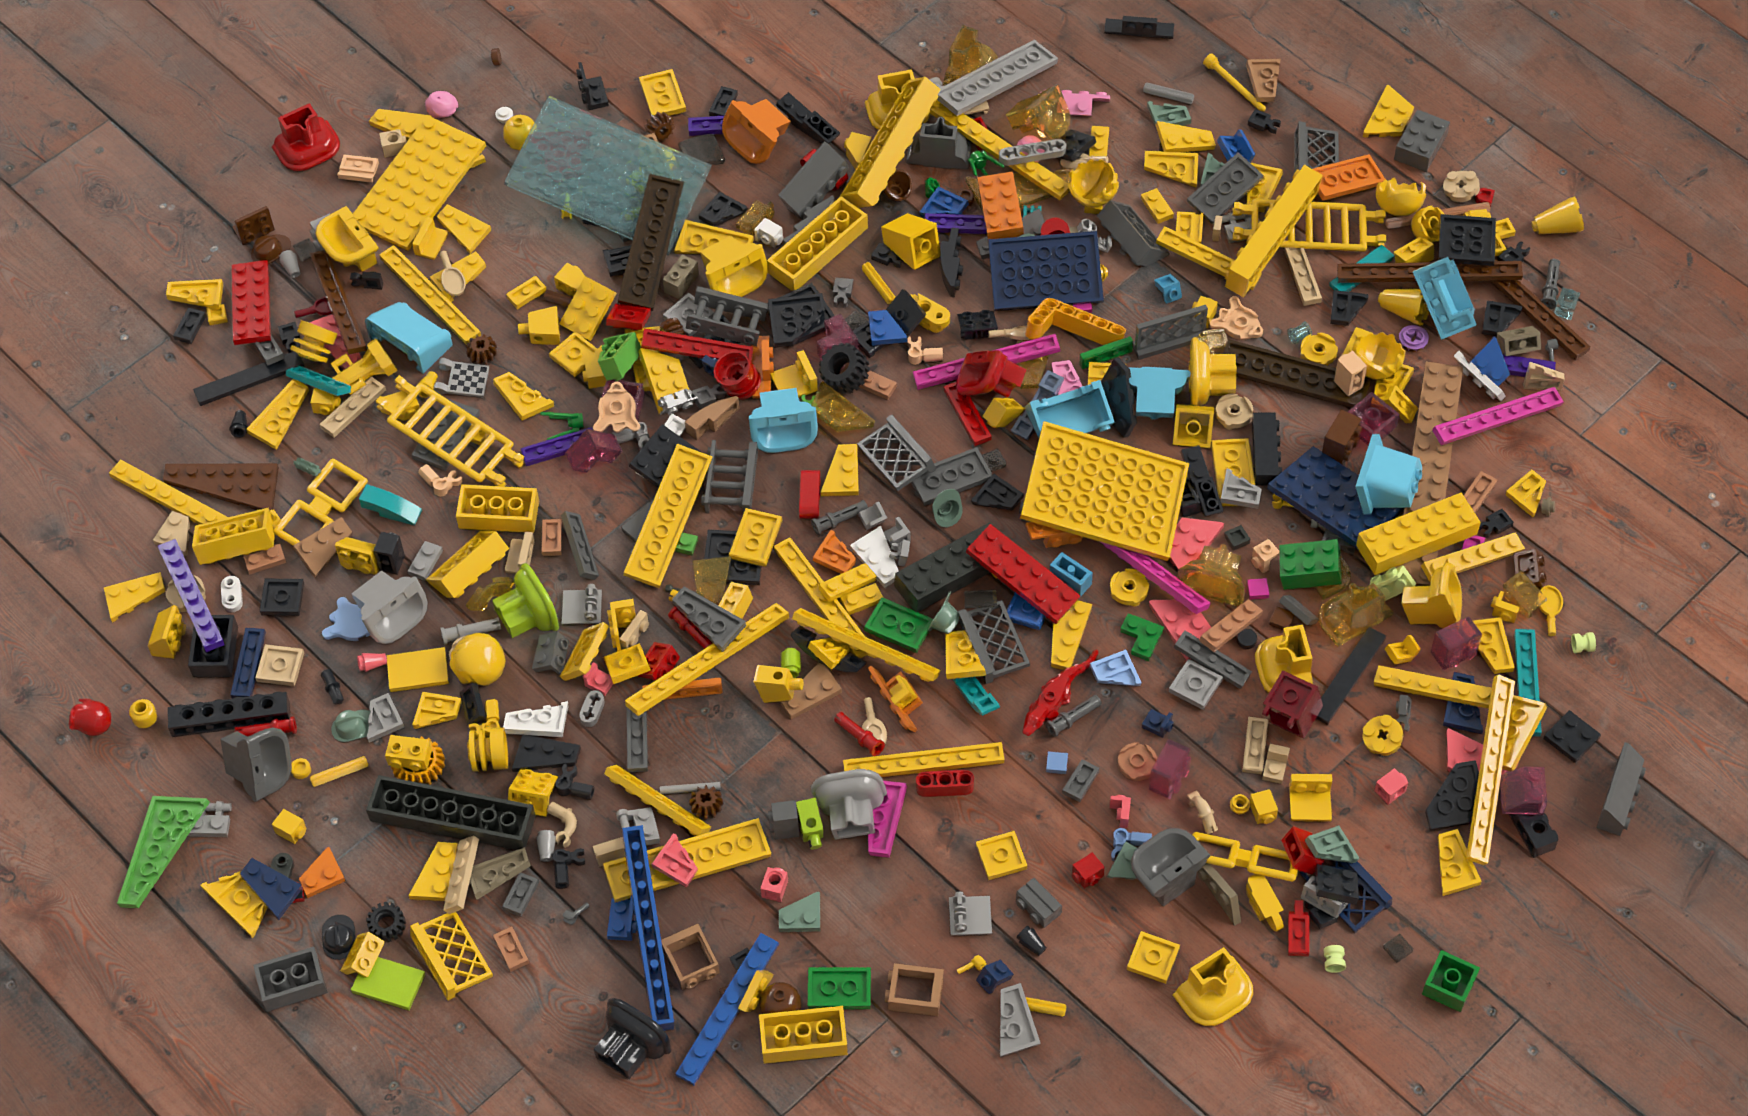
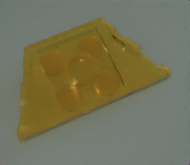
M822 381L811 405L816 407L818 418L837 432L874 427V419Z

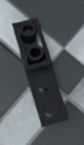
M789 92L776 102V106L788 116V119L791 121L790 123L814 140L821 143L825 141L830 144L840 135V132L816 111L811 112Z
M951 228L949 242H941V274L944 285L951 297H955L956 290L960 289L958 277L962 276L963 265H960L959 250H957V247L961 246L962 236H959V228Z
M1200 446L1182 449L1180 453L1183 462L1189 463L1187 478L1200 500L1202 513L1205 517L1223 513L1224 510L1213 478L1209 475Z

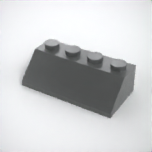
M824 141L780 192L779 197L787 210L799 219L804 220V212L822 202L824 196L835 187L836 182L847 173L849 167L845 160Z
M1110 200L1097 215L1101 220V225L1111 232V237L1121 244L1120 248L1131 256V261L1135 265L1147 267L1170 254L1166 248L1156 244V235L1130 205Z
M1625 742L1621 750L1596 827L1619 836L1623 829L1627 830L1631 818H1628L1627 815L1628 812H1633L1636 803L1632 799L1634 795L1638 796L1641 787L1637 783L1639 779H1643L1646 768L1643 767L1645 759L1629 743Z

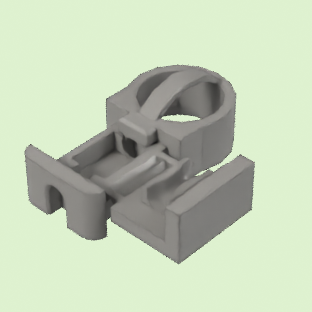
M1083 219L1077 226L1078 232L1097 231V226L1091 220ZM1101 236L1098 238L1099 250L1108 253L1112 247L1111 236H1108L1106 240L1105 238L1102 240Z

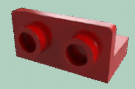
M654 642L645 655L651 671L640 674L638 677L656 681L674 668L680 659L679 654L670 644Z

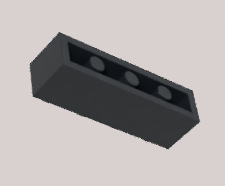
M1253 412L1251 424L1255 485L1268 486L1273 479L1282 473V467H1278V462H1281V451H1278L1277 448L1280 447V436H1277L1280 422L1276 420V413Z

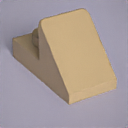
M1270 744L1262 780L1282 784L1290 748Z

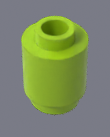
M787 648L781 653V667L788 668L793 678L798 677L801 671V654L795 648Z

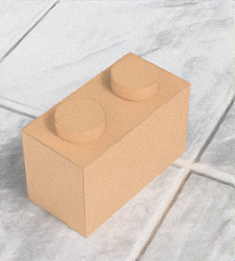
M1354 351L1343 354L1337 362L1334 382L1347 396L1363 388L1367 365Z

